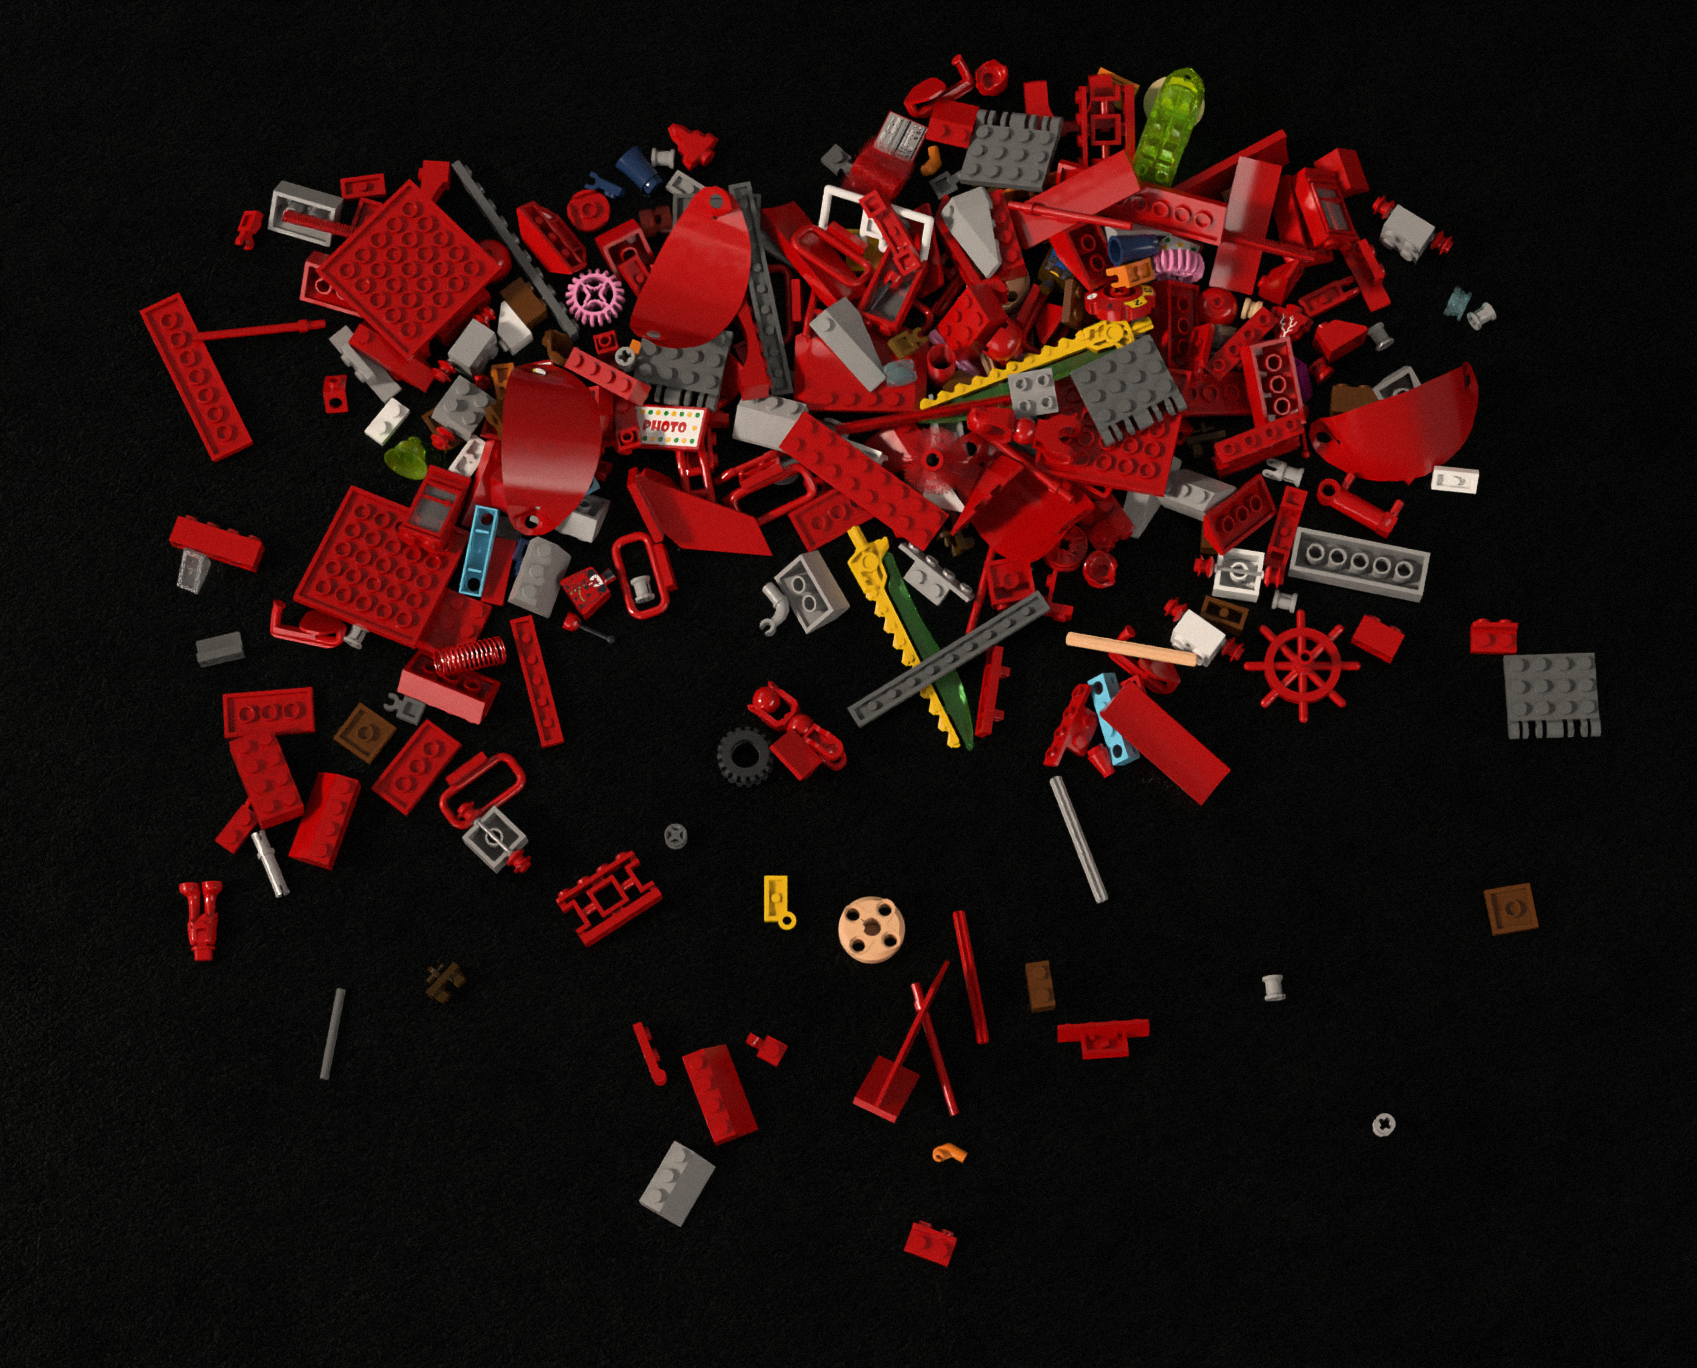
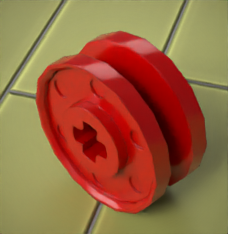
M1073 525L1066 531L1055 547L1042 557L1044 563L1052 570L1053 568L1058 569L1060 573H1069L1077 570L1084 563L1087 556L1088 541L1085 533L1078 526ZM1061 545H1064V547L1068 546V550L1065 551L1064 548L1061 550V549H1060V546H1061Z

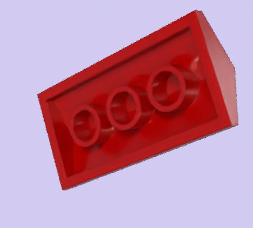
M1262 474L1256 475L1203 516L1204 537L1220 556L1225 555L1278 513Z

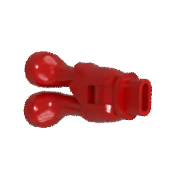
M194 882L179 884L180 893L188 898L189 903L187 930L189 942L193 946L191 951H194L195 961L213 960V950H216L213 945L216 942L217 923L219 920L217 919L218 912L215 913L216 897L222 890V882H202L205 913L201 916V884Z

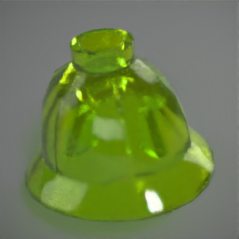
M409 437L408 440L401 441L395 448L385 453L384 459L387 465L393 471L406 478L421 480L425 478L428 472L425 463V449L417 437Z

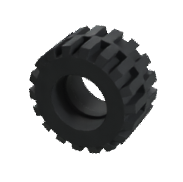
M740 727L735 728L736 732H728L727 737H723L721 745L718 746L717 759L719 768L724 778L727 777L728 782L731 784L737 783L738 787L746 785L747 788L751 787V784H756L757 786L761 784L760 781L762 779L765 781L768 778V774L773 770L774 753L769 748L772 743L764 733L761 734L756 728L754 731L750 730V727H745V730H741ZM741 747H752L758 751L759 760L752 767H739L732 759L735 751Z

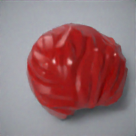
M995 59L982 64L974 72L975 80L977 81L976 88L982 95L997 96L1007 88V66H1003Z
M1096 550L1090 553L1083 564V575L1089 585L1101 589L1112 586L1115 583V572L1118 567L1117 561L1111 554L1103 550Z

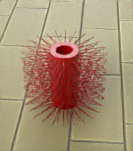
M869 146L864 152L862 150L863 154L860 155L859 152V157H856L853 166L850 167L849 179L851 180L845 182H848L849 185L851 184L853 189L854 187L856 190L858 189L860 194L862 191L869 194L874 189H878L891 204L890 201L894 200L900 193L903 185H905V181H907L905 180L907 178L906 170L909 167L905 168L901 163L897 164L893 156L889 157L890 154L886 155L882 150H879L877 153L875 151L877 148Z
M936 427L937 432L935 436L934 434H925H930L933 431L932 428H923V430H928V432L920 431L922 433L917 436L915 435L914 440L910 438L916 445L907 441L916 449L910 446L907 447L922 454L920 455L922 457L915 455L910 456L918 458L901 457L912 459L910 461H900L912 463L901 465L908 467L904 475H907L909 479L911 474L909 482L912 481V484L915 486L919 485L930 490L933 495H935L934 490L936 486L937 488L945 487L941 488L938 494L948 493L943 492V490L951 491L950 489L954 488V486H951L953 481L960 484L962 483L958 479L964 481L955 473L961 476L964 475L950 468L952 466L949 465L957 467L962 466L954 464L970 465L968 463L956 462L971 461L968 459H958L969 457V455H966L969 451L965 450L963 443L961 449L959 438L957 440L951 438L952 436L940 431L938 427ZM940 427L941 429H943V430H944L945 432H947L948 434H951V433H949L948 431H946L944 428ZM938 455L939 463L933 466L932 459Z

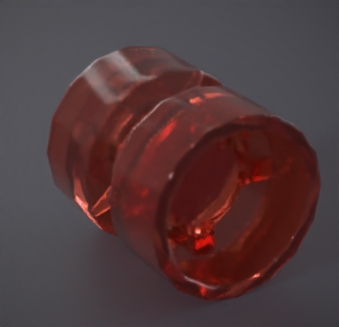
M669 205L656 207L655 211H652L650 208L639 210L641 227L645 238L656 236L657 232L663 235L669 234L672 231L673 224ZM655 218H661L662 223L656 225Z

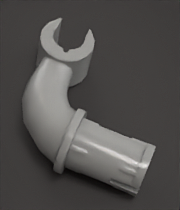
M769 582L763 587L762 591L774 604L773 607L776 609V612L771 619L762 620L759 627L762 630L767 625L771 626L765 634L772 636L776 632V627L786 619L789 613V602L787 600L788 596L783 595L772 582Z

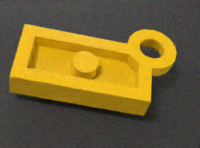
M765 876L764 921L778 922L782 929L791 930L796 925V917L793 913L787 912V876ZM785 917L791 918L792 921L789 925L783 923Z

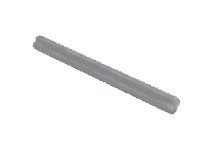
M1053 777L1050 779L1053 792L1097 903H1102L1108 900L1105 887L1062 777Z

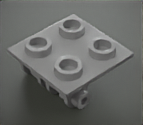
M1052 368L1007 375L1013 410L1017 414L1016 419L1059 412Z

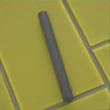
M337 988L320 1074V1079L329 1080L346 992L344 989Z

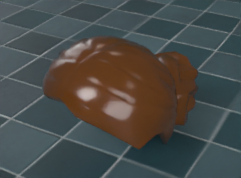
M547 330L542 339V345L547 348L550 360L559 366H565L574 347L579 349L578 346L573 344L567 334L556 330Z

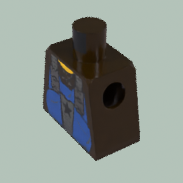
M1051 246L1037 276L1039 280L1043 281L1039 285L1040 291L1047 295L1053 289L1059 293H1064L1065 280L1074 279L1079 281L1058 258L1053 246Z

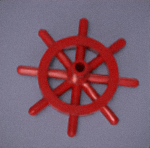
M1300 609L1296 613L1297 628L1289 629L1276 636L1266 625L1259 627V632L1271 644L1266 652L1264 662H1246L1244 669L1247 671H1264L1265 678L1272 690L1261 700L1262 707H1268L1279 696L1288 702L1299 704V720L1302 723H1306L1308 721V704L1317 702L1328 696L1339 707L1346 705L1345 699L1334 690V687L1337 684L1341 670H1359L1361 664L1357 661H1341L1340 654L1333 641L1344 631L1342 625H1337L1326 636L1318 630L1306 628L1305 611ZM1297 639V654L1285 643ZM1306 640L1318 644L1311 651L1306 650ZM1279 650L1291 662H1274L1277 651ZM1324 650L1330 661H1314ZM1314 670H1331L1327 682ZM1275 671H1290L1281 681H1279L1275 674ZM1298 677V692L1288 689L1287 687ZM1307 677L1316 686H1318L1319 689L1312 692H1308Z

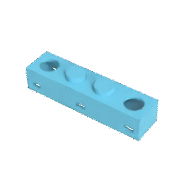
M476 505L459 593L482 597L500 510ZM484 513H491L494 517L493 523L489 526H485L481 522V516ZM472 578H477L480 581L481 585L477 591H471L468 588V581Z
M1102 673L1087 681L1092 686L1091 695L1112 765H1126L1140 758L1138 749L1100 717L1099 712L1120 690L1115 673Z

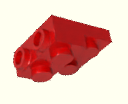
M1112 492L1106 501L1096 500L1093 503L1095 510L1078 522L1094 548L1105 552L1111 551L1115 547L1114 543L1118 540L1129 538L1133 534L1132 530L1136 528Z
M1008 558L984 562L992 609L1003 612L1035 592L1030 562L1022 563Z

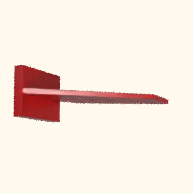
M637 467L629 470L627 487L655 543L663 541L665 533L679 547L684 549L773 556L755 516L643 477Z
M944 962L931 985L895 1063L879 1055L856 1094L853 1104L895 1123L920 1077L919 1074L902 1067V1064L913 1045L950 962Z

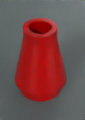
M1102 743L1087 751L1089 761L1099 770L1104 778L1116 772L1108 749Z

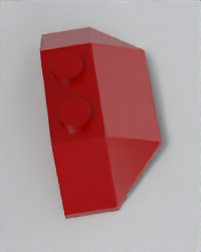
M535 201L517 208L522 241L548 272L570 275L587 266L586 248L559 215L539 206Z

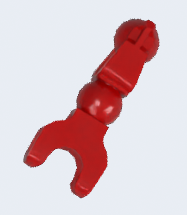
M973 407L967 416L968 429L973 433L982 435L984 438L1001 444L1010 442L1011 437L1016 443L1021 445H1028L1033 442L1032 448L1038 449L1046 460L1056 464L1070 465L1075 459L1074 449L1063 444L1059 439L1079 435L1082 423L1076 418L1059 414L1048 420L1039 419L1038 424H1036L1029 417L1016 419L1017 414L1012 409L997 407Z
M768 681V687H761L755 692L752 700L753 704L747 705L750 712L759 716L763 722L777 733L788 732L793 728L823 760L822 763L830 769L838 771L845 767L847 757L841 741L827 730L815 724L810 716L799 713L800 709L796 699L782 689H779L772 681ZM782 700L791 708V712L785 714L784 719L777 721L769 714L777 711ZM841 757L840 762H838V763H832V762H831V761H836L837 759H839V758Z

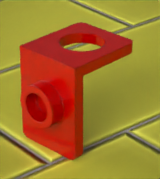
M347 375L325 377L323 396L326 413L348 412L346 397ZM332 398H339L342 401V405L340 407H333L329 401Z

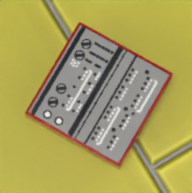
M890 111L876 141L879 143L882 141V144L888 147L890 152H887L886 155L894 154V152L898 156L900 155V163L903 159L914 162L926 138L928 127Z

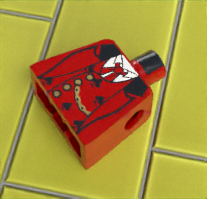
M588 567L559 582L561 588L583 619L587 620L611 597L607 585L616 580V577L609 568L598 575L593 567Z

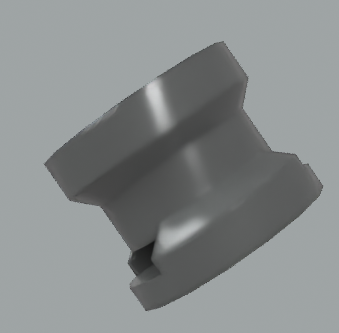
M671 824L666 828L664 836L667 846L675 850L683 848L687 843L686 829L680 824Z

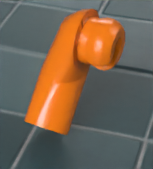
M938 146L928 148L930 159L925 165L921 166L920 171L922 175H933L941 167Z
M947 1143L934 1149L933 1159L937 1162H942L953 1157L963 1163L968 1153L952 1143Z

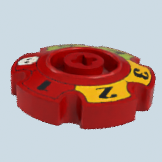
M1114 280L1090 292H1086L1084 296L1086 311L1091 315H1097L1098 319L1106 321L1139 319L1151 313V308L1156 306L1154 288L1150 285H1144V283L1130 288H1126V286L1114 288L1111 284L1119 281Z

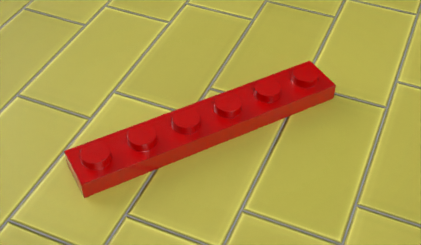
M532 615L510 620L542 748L563 744L564 739Z

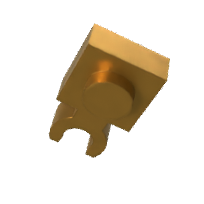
M920 327L915 328L911 335L904 331L888 341V346L900 361L916 353L919 346H923L927 342V336L924 338L917 336L922 330Z

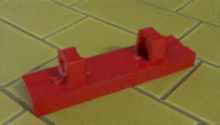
M996 645L987 649L975 729V736L982 738L991 734L993 721L999 722L1004 718V711L995 709L999 678L1005 679L1009 677L1011 668L1001 666L1004 647Z

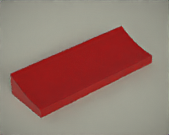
M1283 129L1172 189L1219 201L1221 192L1232 188L1239 156L1281 165L1282 167L1290 163L1286 147L1287 136Z
M1125 149L1027 201L1034 202L1039 206L1097 215L1145 190ZM1009 210L1025 250L1032 249L1049 240V237L1080 223L1078 221L1038 214L1031 216L1024 214L1022 211Z
M1239 156L1228 203L1226 231L1229 229V232L1230 230L1233 232L1234 230V233L1237 231L1236 234L1239 232V235L1242 232V235L1245 233L1244 236L1247 234V237L1250 234V237L1254 238L1255 236V239L1258 236V239L1260 238L1261 240L1263 238L1264 241L1281 175V165ZM1223 240L1217 249L1209 286L1252 295L1262 255L1261 249L1259 251L1258 249H1253V247L1251 249L1250 247H1245V245L1240 246V244H1232V242L1229 243Z
M795 201L774 208L761 209V227L827 307H830L844 297L853 305L861 302L867 289L864 285L859 288H850L843 285L793 249L791 245L793 234L800 227L806 224H813ZM807 233L799 241L802 246L847 277L858 279L835 249L817 235Z
M1131 680L1099 712L1101 718L1201 806L1231 770Z

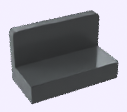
M239 632L196 642L198 650L196 655L198 663L202 668L245 658Z

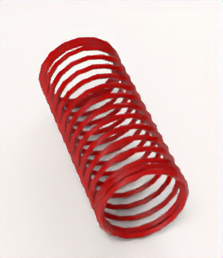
M946 344L933 346L927 354L928 380L935 388L943 389V386L956 373V354ZM938 364H946L949 367L945 369H938L934 366Z
M497 636L492 639L488 638L487 640L483 639L473 643L469 642L468 644L464 643L454 647L436 649L433 659L437 674L440 677H445L446 675H455L456 672L460 674L465 671H474L475 668L477 670L484 667L488 668L489 665L491 667L498 664L502 665L506 662V650L502 639ZM496 641H497V643H498V645H499V647H500V650H501L502 662H501V660H500V658H499V653H498V649H497V646H496ZM487 644H488L489 647H490V655H491V659H492V661H493V662H492V665H491V663H490V657H489V653H488V650H487ZM482 645H483L484 648H485V654H486V659H487L488 665L485 664V657H484V653H483V650H482ZM478 646H479V648H480V653H481V659H482V662H483V667H482L481 664H480V657H479V653H478ZM468 647L471 651V658L474 665L473 668L471 667V661L468 654ZM473 647H474V649H475V651H476V658H477V662H478V668H477L476 662H475V657H474V653H473ZM459 650H460L461 655H462V662H463V665H464V671H463L462 668H461V661H460V657H459ZM464 650H465V652H466V658H467V662H468V665H469V670H468L467 667H466V661H465V657H464V654H463V651H464ZM449 651L452 655L453 666L455 669L454 672L452 671V665L449 658ZM454 651H455V653H456V655H457V662H458V666H459V672H458L457 666H456V660H455V657H454ZM445 654H446V656H447L448 666H449V669H450V674H449L448 671H447V662H446ZM440 657H441V660H442L443 671H442V669H441Z

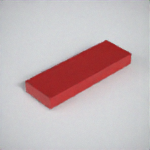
M495 537L481 602L503 607L513 564L512 557L517 541Z

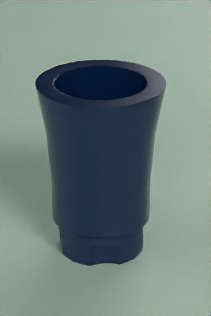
M638 146L628 150L616 163L615 167L633 180L641 190L644 189L648 195L655 192L664 182Z
M1154 234L1111 236L1108 240V255L1114 266L1149 258L1152 255L1158 254L1159 251L1158 239Z

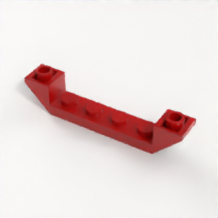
M947 194L944 195L934 218V229L937 238L967 286L988 283L999 303H1008L1007 293H1009L1007 283L1004 280L1001 281L997 274L991 276L990 279L983 280L980 272H975L970 256H965L963 247L947 228L940 213L951 199Z
M612 330L594 335L593 338L599 359L623 371L619 368L615 359V354L620 349L615 331ZM613 393V416L617 429L615 433L620 453L642 447V435L634 403Z

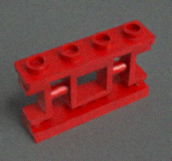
M1114 85V96L1094 97V86H1079V91L1075 92V102L1079 104V113H1076V126H1079L1080 135L1076 136V146L1080 148V157H1077V163L1088 166L1087 137H1089V146L1101 145V158L1089 159L1090 167H1092L1096 163L1109 158L1110 145H1121V136H1123V150L1126 149L1136 170L1134 85ZM1120 92H1122V123L1121 114H1109V101H1120ZM1086 93H1088V102L1100 101V114L1088 115L1089 124H1087ZM1114 118L1115 140L1095 141V119Z
M1292 413L1216 443L1214 445L1216 455L1211 457L1210 461L1218 479L1265 462L1269 458L1273 459L1300 448L1299 435L1304 433V428L1297 413Z
M632 850L629 852L623 851L615 857L616 861L609 865L608 863L601 865L597 868V873L591 877L587 875L577 882V886L571 890L566 888L558 894L559 897L556 899V902L565 914L574 908L584 922V925L576 929V932L586 948L663 899L661 892L653 881L642 886L632 870L641 864ZM624 866L630 878L619 884L612 873ZM612 883L623 900L604 911L594 894ZM636 886L641 895H645L631 903L625 891ZM586 891L592 903L581 909L574 898ZM598 910L605 921L591 929L592 925L586 917Z

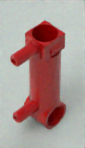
M1351 472L1347 473L1341 485L1333 479H1325L1319 484L1316 497L1321 505L1331 506L1371 530L1376 531L1375 533L1386 539L1398 520L1397 516L1404 506L1403 501L1396 500L1390 512H1385L1349 492L1348 489L1355 479V475ZM1331 489L1334 495L1326 496L1323 490Z

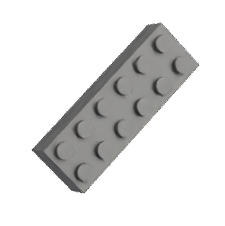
M1298 527L1287 576L1420 602L1423 596L1430 553Z

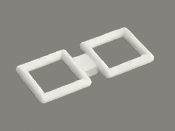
M826 185L819 227L825 231L828 228L832 195L859 203L858 200L863 198L864 195L832 185ZM891 204L897 215L925 223L919 254L922 263L923 260L928 259L934 218ZM863 209L859 236H855L867 243L868 236L879 239L878 249L884 253L888 244L873 218L869 219Z

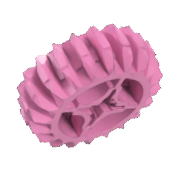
M1180 248L1164 249L1163 251H1158V254L1150 256L1155 279L1150 280L1151 282L1169 279L1192 284L1203 277V257L1195 251L1181 250Z
M598 268L596 273L592 274L591 269H588V275L585 276L584 273L580 272V279L573 277L574 285H568L570 292H566V298L569 299L566 301V305L571 307L569 313L571 315L575 314L574 318L576 321L582 319L583 325L590 321L591 327L595 326V322H599V326L602 327L604 320L610 324V317L617 318L618 313L616 311L623 310L621 304L625 303V298L622 297L625 293L624 289H621V282L616 281L615 275L609 277L607 270L601 274ZM592 284H599V285L596 286V287H591V286H589V285H592ZM609 289L613 293L610 305L607 304L605 299ZM581 291L584 292L586 297L582 307L578 303V296ZM591 296H599V299L592 300ZM594 309L602 310L598 312H591Z

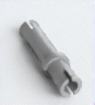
M265 830L259 831V834L255 832L251 837L258 850V859H261L276 894L275 896L276 898L282 897V893L285 896L290 891L275 859V850L271 848Z

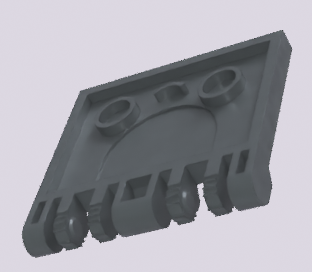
M979 109L975 128L960 173V183L1044 192L1063 128V118L1053 116L1051 120L1050 116H1045L1042 121V130H1037L1039 122L1037 115L1032 114L1029 120V114L1013 112L1010 118V113L1004 112L1000 120V126H995L998 117L997 112L991 110L989 113V110Z
M723 330L717 337L706 344L680 349L661 347L642 338L633 377L649 386H657L654 394L655 402H661L664 387H666L664 404L680 406L683 393L686 391L684 407H690L693 393H698L697 407L704 408L705 406L711 413H715L734 333ZM647 333L652 338L660 337V335Z
M1150 334L1069 372L1106 447L1115 444L1113 436L1108 429L1110 427L1118 441L1123 440V435L1117 426L1121 422H1124L1130 435L1135 434L1134 427L1129 419L1131 417L1134 419L1139 431L1154 425V421L1148 411L1150 408L1157 421H1162L1163 415L1157 407L1162 402H1164L1166 410L1171 416L1176 414L1169 400L1171 398L1178 412L1187 409L1185 400L1179 392Z
M1594 653L1506 655L1503 657L1509 739H1519V723H1521L1522 738L1528 739V722H1535V735L1537 738H1542L1543 735L1542 722H1545L1546 738H1563V721H1566L1568 737H1573L1574 735L1573 721H1580L1582 737H1587L1588 735L1587 721H1589L1590 736L1596 737L1601 735Z

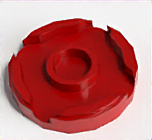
M582 190L574 194L567 206L568 219L572 226L586 233L602 229L608 223L611 215L610 204L607 198L602 193L596 192V190Z

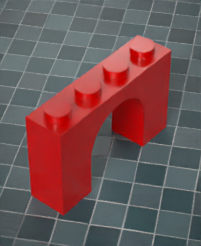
M1110 73L1088 75L1089 86H1094V97L1113 96L1112 75ZM1045 80L1023 82L1026 114H1029V120L1032 114L1037 115L1039 119L1037 130H1042L1043 118L1050 116L1052 120L1054 116L1048 104L1047 82ZM1091 101L1089 103L1087 124H1089L1088 115L1100 114V101ZM1109 101V114H1115L1114 101ZM1114 118L1095 119V129H1098V132H1110L1111 127H1115ZM1076 120L1063 121L1060 137L1068 136V132L1076 131L1077 135H1080L1079 126H1076Z

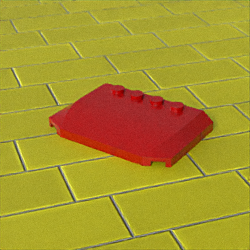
M901 327L898 334L907 331L911 335L913 330ZM813 328L810 338L802 337V333L795 336L793 401L806 404L809 414H816V412H906L907 414V411L909 413L910 411L913 412V410L918 412V409L921 411L920 402L927 398L928 340L923 346H919L916 353L900 361L887 344L895 336H885L874 328L867 329L887 376L878 387L869 392ZM921 334L917 335L919 338H924Z

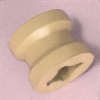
M1246 298L1240 319H1250L1262 307L1263 302H1253L1250 298Z

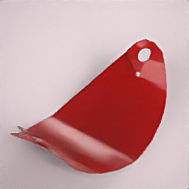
M717 186L704 187L694 195L688 207L676 222L661 248L635 304L630 328L637 336L661 347L673 349L697 347L717 337L737 314L749 282L751 243L742 210L731 193ZM718 194L722 197L723 203L720 208L711 206L710 198L712 195ZM647 333L660 335V337L652 338Z
M1464 362L1463 366L1407 392L1333 417L1317 419L1311 424L1309 431L1314 450L1328 463L1346 473L1351 472L1356 477L1366 480L1402 481L1422 477L1433 472L1434 466L1445 464L1462 447L1473 427L1478 406V384L1472 366L1469 362ZM1467 374H1469L1471 378V382L1468 387L1466 386ZM1317 433H1327L1330 436V441L1328 443L1320 442L1317 439Z
M526 363L513 368L508 378L504 397L501 444L503 488L509 520L514 529L524 535L537 536L552 531L578 507L591 485L601 450L602 430L600 415L591 392L581 380L571 373L549 364ZM536 368L542 369L546 374L543 375L532 370ZM534 515L539 519L538 525L535 528L526 527L525 519L528 516Z
M973 432L962 435L959 438V442L961 441V449L962 443L963 446L967 442L974 443L977 448L976 454L971 457L958 458L971 461H956L970 465L954 464L962 467L952 465L954 467L953 470L964 475L961 476L955 473L964 480L958 479L962 484L956 483L958 485L957 492L964 507L984 474L987 462L993 457L998 459L1001 455L1008 457L981 435ZM1010 446L1034 465V457L1026 454L1025 452L1015 447ZM1023 469L1017 481L972 519L971 523L980 536L997 553L1012 561L1027 563L1040 559L1053 549L1066 531L1094 511L1095 506L1085 493L1068 480L1057 479L1063 484V488L1075 496L1071 504L1058 494L1054 495L1045 484Z

